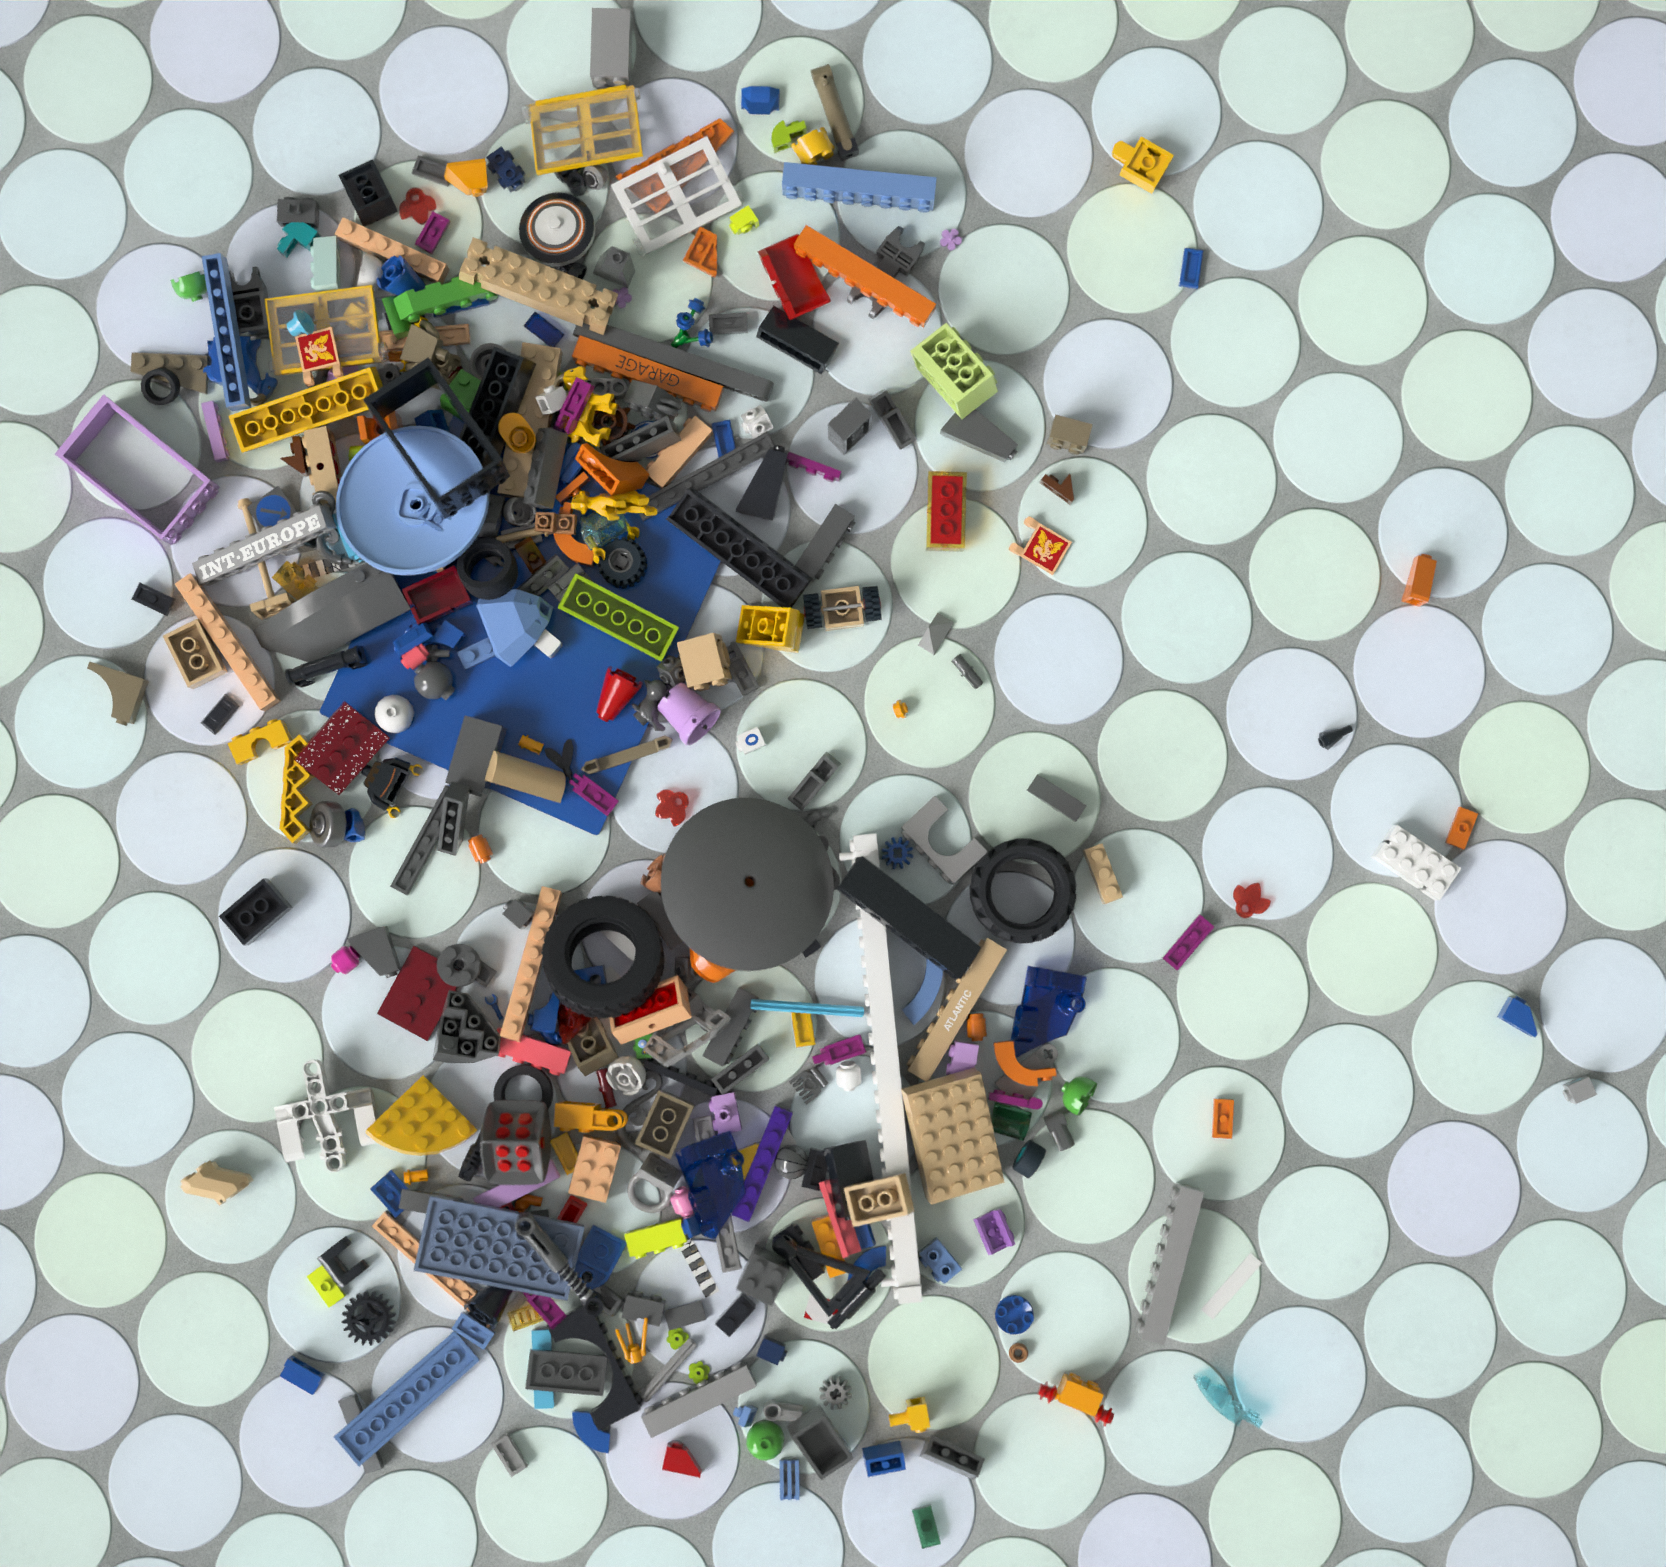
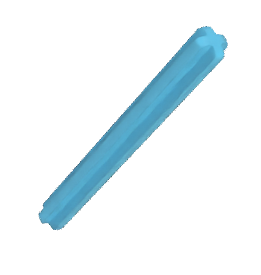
M751 999L750 1002L752 1010L863 1017L864 1008L860 1006Z

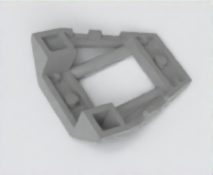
M688 987L687 991L692 1018L667 1033L666 1031L669 1027L654 1032L643 1048L647 1054L665 1067L677 1063L716 1037L731 1020L730 1016L720 1009L715 1011L707 1006L699 995ZM696 1023L708 1031L705 1035L679 1050H676L666 1042Z

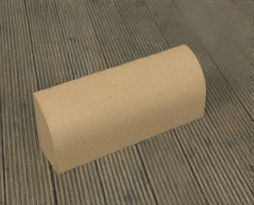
M493 751L485 776L486 781L561 803L566 783L565 775L561 771L497 751Z

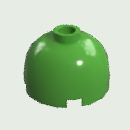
M199 271L178 277L179 282L176 283L174 279L170 280L175 293L183 299H191L194 302L203 299L202 295L207 293L205 275H200Z
M1080 1076L1072 1079L1070 1083L1066 1081L1061 1090L1064 1092L1062 1100L1065 1107L1071 1113L1080 1116L1089 1103L1087 1102L1090 1097H1093L1097 1083L1087 1077Z
M761 1420L755 1422L747 1433L746 1445L748 1450L759 1460L768 1461L774 1459L781 1453L784 1447L785 1436L783 1430L773 1421Z

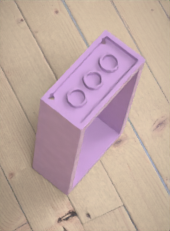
M104 394L55 453L56 456L153 534L171 546L181 539V534L185 529L192 526L194 523L193 519L197 514H201L205 510V504L209 499H213L218 494V488L220 487ZM116 412L204 482L164 532L76 462Z

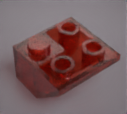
M563 1003L558 1007L557 1014L562 1044H567L591 1019V1017H586L583 1014L580 1015L572 1011L571 1008H567Z

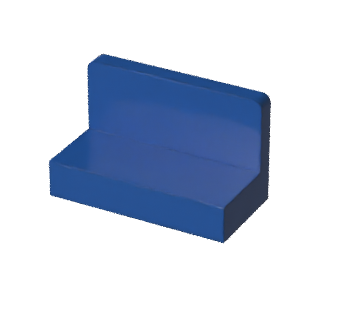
M292 1355L285 1362V1367L280 1374L281 1378L311 1395L316 1392L325 1376L324 1373Z

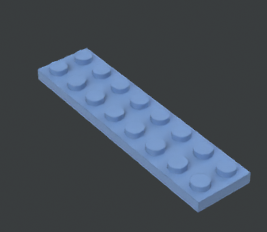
M453 1331L334 1435V1439L359 1467L479 1362L480 1359L458 1333Z

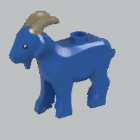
M240 336L247 384L257 395L256 398H250V402L254 406L264 404L272 395L278 385V380L270 377L268 373H266L265 379L261 380L256 361L257 350L262 342L261 339L250 340V336ZM213 337V341L207 340L208 354L212 363L204 367L203 373H207L210 381L223 386L215 337Z

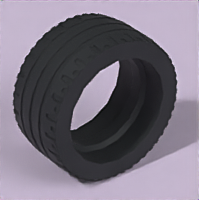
M494 538L474 540L457 560L458 576L466 590L476 598L485 600L500 598L507 594L517 581L518 566L511 550L500 540ZM491 556L504 559L503 569L495 578L482 582L471 579L472 569L478 561Z

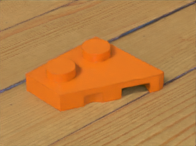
M699 227L683 258V262L716 278L717 235Z

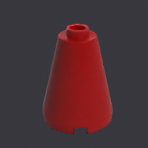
M612 666L607 668L596 711L599 714L598 718L605 722L613 721L643 685L641 681L639 684L636 683V677L621 669L611 670Z

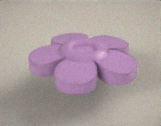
M952 229L950 233L948 230L942 231L941 246H947L948 250L952 251L955 249V244L960 245L962 239L957 237L958 230Z
M622 287L620 292L618 289L612 290L618 293L615 305L618 304L619 308L626 307L625 302H631L632 296L628 294L626 287Z

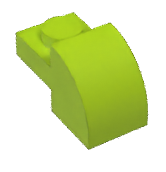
M783 120L774 127L771 135L774 154L790 148L792 145L791 139L807 133L804 121H794L786 127Z

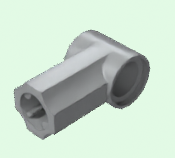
M768 1400L763 1406L765 1417L770 1421L794 1422L802 1416V1405ZM770 1406L778 1408L775 1414H769L767 1409Z

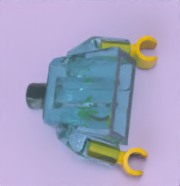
M596 511L589 516L583 515L581 517V535L590 551L593 550V560L595 563H599L598 556L605 560V551L598 548V546H604L628 531V540H635V537H639V529L634 526L631 527L624 514H617L619 520L611 521Z

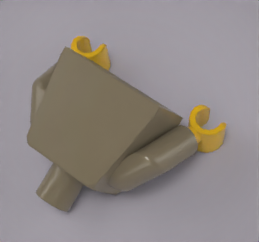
M423 316L420 317L418 323H414L410 327L400 357L402 359L401 363H404V368L400 369L401 372L408 371L428 357L434 366L437 360L446 362L449 358L450 352L442 349L443 340L439 339V332Z

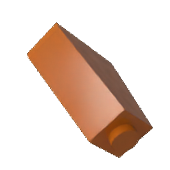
M1421 554V556L1418 555L1414 558L1402 602L1418 607L1429 602L1437 563L1436 560L1432 559V556Z

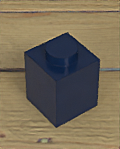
M764 1335L756 1356L778 1366L779 1361L783 1362L786 1357V1344Z

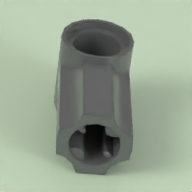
M1061 1109L1043 1117L1059 1151L1066 1150L1075 1145Z

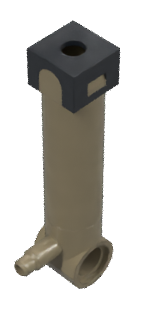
M826 64L810 70L832 131L840 160L843 161L858 156L859 149L841 103L830 65Z

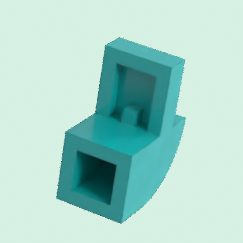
M291 222L282 228L287 236L281 238L277 250L288 258L299 243L311 252L310 247L313 246V238L321 237V235L304 222Z

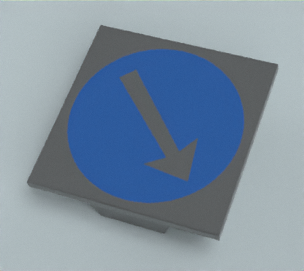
M279 486L247 507L261 528L275 526L279 520L290 519L294 517L293 514L297 513Z

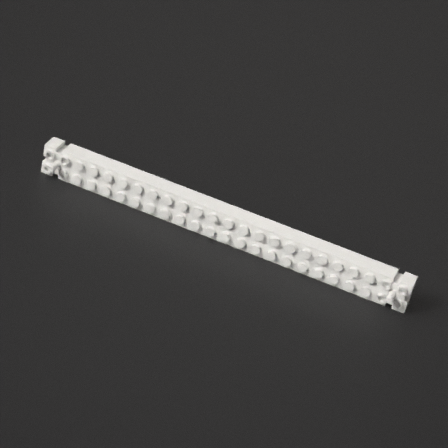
M876 834L853 836V840H850L851 852L839 853L840 861L851 860L853 865L856 857L864 856L880 869ZM856 905V910L860 909L861 917H857L858 929H862L863 935L859 937L860 948H864L861 964L862 968L866 967V975H863V985L868 987V994H864L865 1005L870 1007V1013H866L867 1025L872 1027V1032L868 1033L869 1044L873 1045L874 1052H870L871 1064H875L876 1071H872L873 1084H877L878 1089L874 1091L875 1104L879 1103L880 1109L876 1110L877 1123H881V1129H878L879 1143L883 1142V1148H880L881 1162H885V1168H881L882 1178L906 1173L912 1198L886 927ZM913 1212L909 1215L887 1219V1221L890 1220L891 1226H887L888 1239L893 1242V1245H889L890 1259L894 1260L895 1265H891L892 1278L883 1279L881 1286H893L894 1299H898L899 1304L922 1302Z

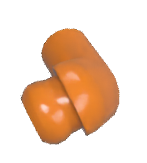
M525 1194L516 1201L515 1211L524 1212L530 1205L541 1207L543 1197Z

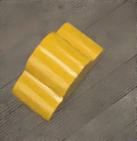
M742 605L736 643L799 653L805 615L793 608Z

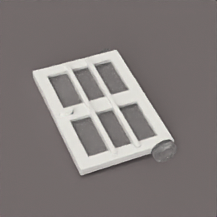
M707 136L611 184V188L637 238L633 239V243L641 257L741 207V202L744 201L740 191L735 192Z

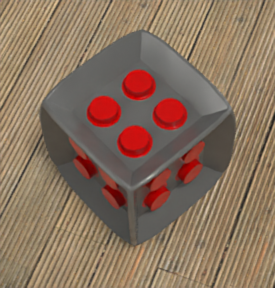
M499 1100L488 1104L481 1130V1159L487 1182L498 1185H534L544 1182L551 1154L550 1118L548 1108L544 1102L535 1100Z

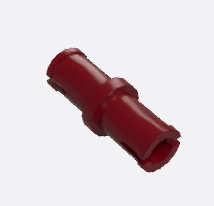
M598 1069L595 1071L600 1085L598 1089L599 1092H602L605 1108L614 1107L617 1103L613 1088L606 1078L608 1069Z

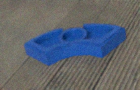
M878 1246L865 1251L853 1263V1265L870 1270L865 1280L868 1279L872 1271L878 1267L886 1266V1246ZM848 1274L847 1281L853 1276L852 1274Z
M573 1411V1424L580 1439L590 1448L609 1454L610 1432L603 1431L602 1429L598 1431L590 1412Z

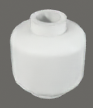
M853 1061L840 1063V1066L836 1068L837 1085L844 1088L845 1091H853L855 1087L861 1084V1068Z

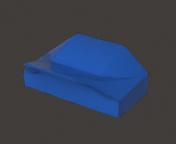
M770 86L742 88L741 109H746L749 114L770 115L773 110H779L780 91Z

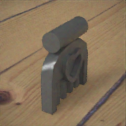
M816 1066L810 1069V1072H801L789 1081L792 1084L801 1077L792 1086L796 1087L803 1081V1084L796 1089L797 1092L802 1088L804 1089L799 1093V1096H802L807 1091L810 1092L802 1097V1100L814 1094L805 1101L806 1105L819 1095L821 1086L824 1087L828 1084V1081Z

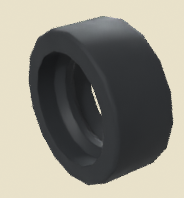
M157 368L143 376L141 391L148 402L154 405H165L178 397L180 382L171 370ZM160 375L169 381L171 391L167 397L159 398L152 392L150 382L153 377Z

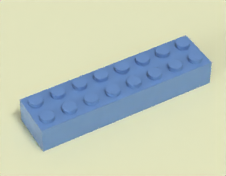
M784 162L782 194L788 199L802 197L807 201L822 199L827 203L842 201L846 205L861 203L865 207L880 205L881 208L885 209L899 207L900 210L905 211L911 208L918 209L919 212H929V210L933 211L937 177Z

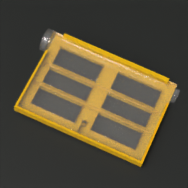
M620 85L538 100L533 104L522 105L524 121L526 124H531L536 174L543 175L643 157L637 100H640L639 89L635 88L634 85Z
M373 285L265 299L272 360L268 361L269 371L274 372L275 376L303 373L296 339L290 334L286 326L287 322L294 318L296 310L305 311L312 318L314 331L328 327L333 328L342 368L382 363L389 360L386 342H380ZM328 367V368H324V369H320V370H327V369H333V368H332V367Z

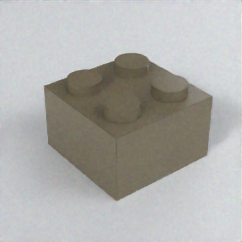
M1055 415L1046 444H1049L1051 448L1061 450V448L1068 449L1069 453L1075 455L1084 453L1093 424Z

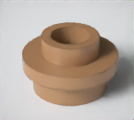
M1015 1343L1009 1349V1357L1016 1363L1024 1362L1028 1357V1349L1022 1343ZM1017 1349L1022 1351L1020 1356L1015 1355Z

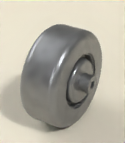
M321 801L314 806L310 816L309 828L311 830V838L318 847L334 848L343 841L347 825L343 807L338 802Z

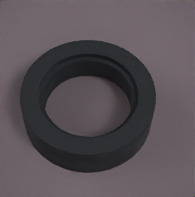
M522 1064L506 1070L498 1078L494 1087V1101L506 1100L505 1089L512 1078L518 1075H528L540 1084L542 1089L541 1102H544L548 1109L550 1108L553 1100V1086L543 1070L536 1069L528 1064Z

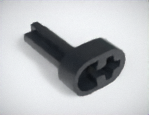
M578 262L564 266H552L582 280L587 272V266Z

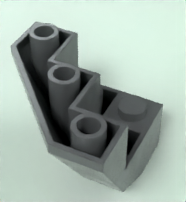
M449 990L440 1018L433 1060L446 1063H476L498 1056L501 1041L498 1031L468 993Z

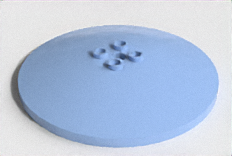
M408 426L391 430L438 497L483 469L481 462L471 448L461 439L447 431L428 426ZM385 434L370 441L353 457L341 477L336 496L338 525L350 548L367 564L381 571L396 575L428 573L442 568L457 559L470 547L478 536L485 522L489 506L488 493L475 499L471 505L460 509L457 514L451 517V520L444 519L442 515L436 513L437 507ZM415 502H421L419 509H412ZM428 503L431 506L426 519L442 528L443 532L428 526L423 520H418V517ZM440 516L442 523L436 524L434 521L435 517Z

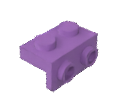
M1001 1209L991 1210L973 1219L988 1255H993L1006 1247L1015 1245L1014 1235L1006 1223V1216Z

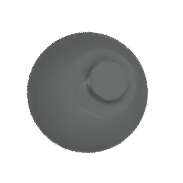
M429 661L425 664L421 663L415 669V688L423 697L428 699L442 697L444 700H447L455 691V688L452 686V673L443 663Z

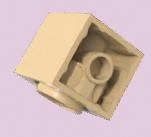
M710 633L677 642L688 688L700 692L710 689L709 686L717 685V687L728 684L727 681L733 680L729 670V653L721 635Z

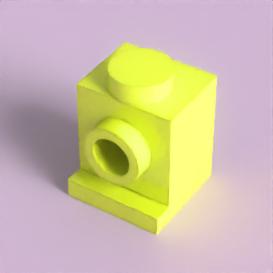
M749 205L729 217L731 223L729 227L734 235L749 232L753 225L756 228L759 226V220Z

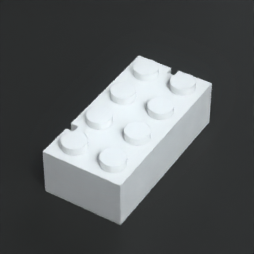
M1398 825L1391 826L1383 838L1385 842L1380 843L1371 858L1414 887L1422 888L1420 891L1433 900H1441L1461 870L1459 866Z

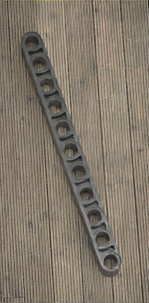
M583 323L582 327L576 325L572 334L579 338V335L764 402H768L774 386L772 381L610 325H607L604 335L589 330L590 325Z

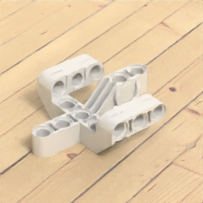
M318 1059L308 1060L303 1066V1073L309 1100L274 1107L285 1162L305 1159L302 1143L304 1138L301 1137L299 1123H301L300 1120L312 1117L318 1131L316 1139L317 1141L320 1140L322 1150L319 1153L320 1158L325 1161V1166L329 1171L337 1172L343 1170L346 1166L345 1155H347V1151L344 1148L342 1139L343 1130L339 1128L333 1113L354 1109L361 1146L376 1144L377 1142L365 1133L366 1129L378 1119L372 1088L369 1087L330 1095L323 1062ZM312 1063H315L318 1067L315 1074L310 1071ZM316 1082L321 1084V1091L319 1093L313 1089V1085ZM338 1097H341L344 1100V1106L342 1108H339L336 1105V1100ZM319 1101H322L325 1104V1109L323 1112H320L317 1109V1104ZM300 1105L304 1106L306 1109V1113L304 1116H301L298 1113V1108ZM331 1138L336 1141L334 1149H331L328 1145ZM333 1158L339 1159L340 1166L338 1168L333 1167Z

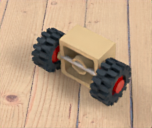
M859 586L822 590L821 608L818 593L803 595L807 629L822 627L821 612L824 614L826 631L863 627L862 609L865 610L866 622L882 620L878 586L862 587L863 601L860 598Z

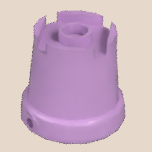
M681 682L669 691L671 694L667 698L663 697L657 709L679 733L682 742L685 745H692L713 727L720 716L721 710L717 705L707 702Z

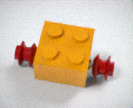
M1072 1372L1069 1375L1063 1374L1058 1389L1056 1385L1049 1387L1047 1381L1045 1384L1041 1383L1037 1395H1040L1039 1400L1044 1397L1047 1398L1048 1403L1054 1399L1058 1400L1062 1404L1094 1416L1096 1423L1103 1421L1104 1427L1107 1423L1111 1424L1114 1417L1112 1408L1107 1411L1104 1409L1103 1404L1100 1406L1104 1394L1098 1386L1099 1384L1091 1380L1085 1382L1080 1379L1079 1375Z

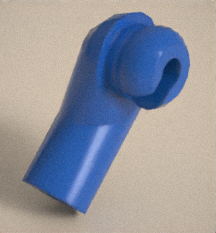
M540 1032L548 1044L559 1045L565 1039L561 1032H554L553 1034Z

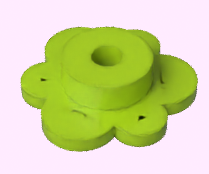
M680 1327L677 1330H669V1336L666 1341L670 1343L672 1349L676 1350L687 1341L689 1335L683 1332V1329Z
M698 1361L697 1364L692 1363L689 1365L690 1373L688 1376L697 1384L704 1379H708L707 1374L710 1372V1367L703 1365L702 1361Z

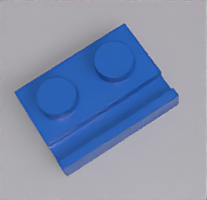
M390 1170L370 1190L395 1218L404 1211V1209H399L402 1189L408 1188Z

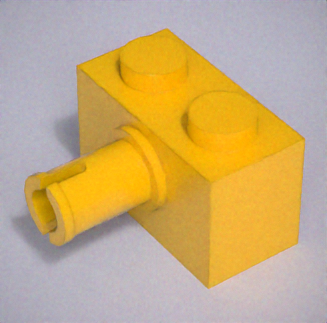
M925 1396L906 1400V1412L888 1414L891 1427L908 1423L911 1431L915 1430L916 1433L927 1431V1428L930 1427Z

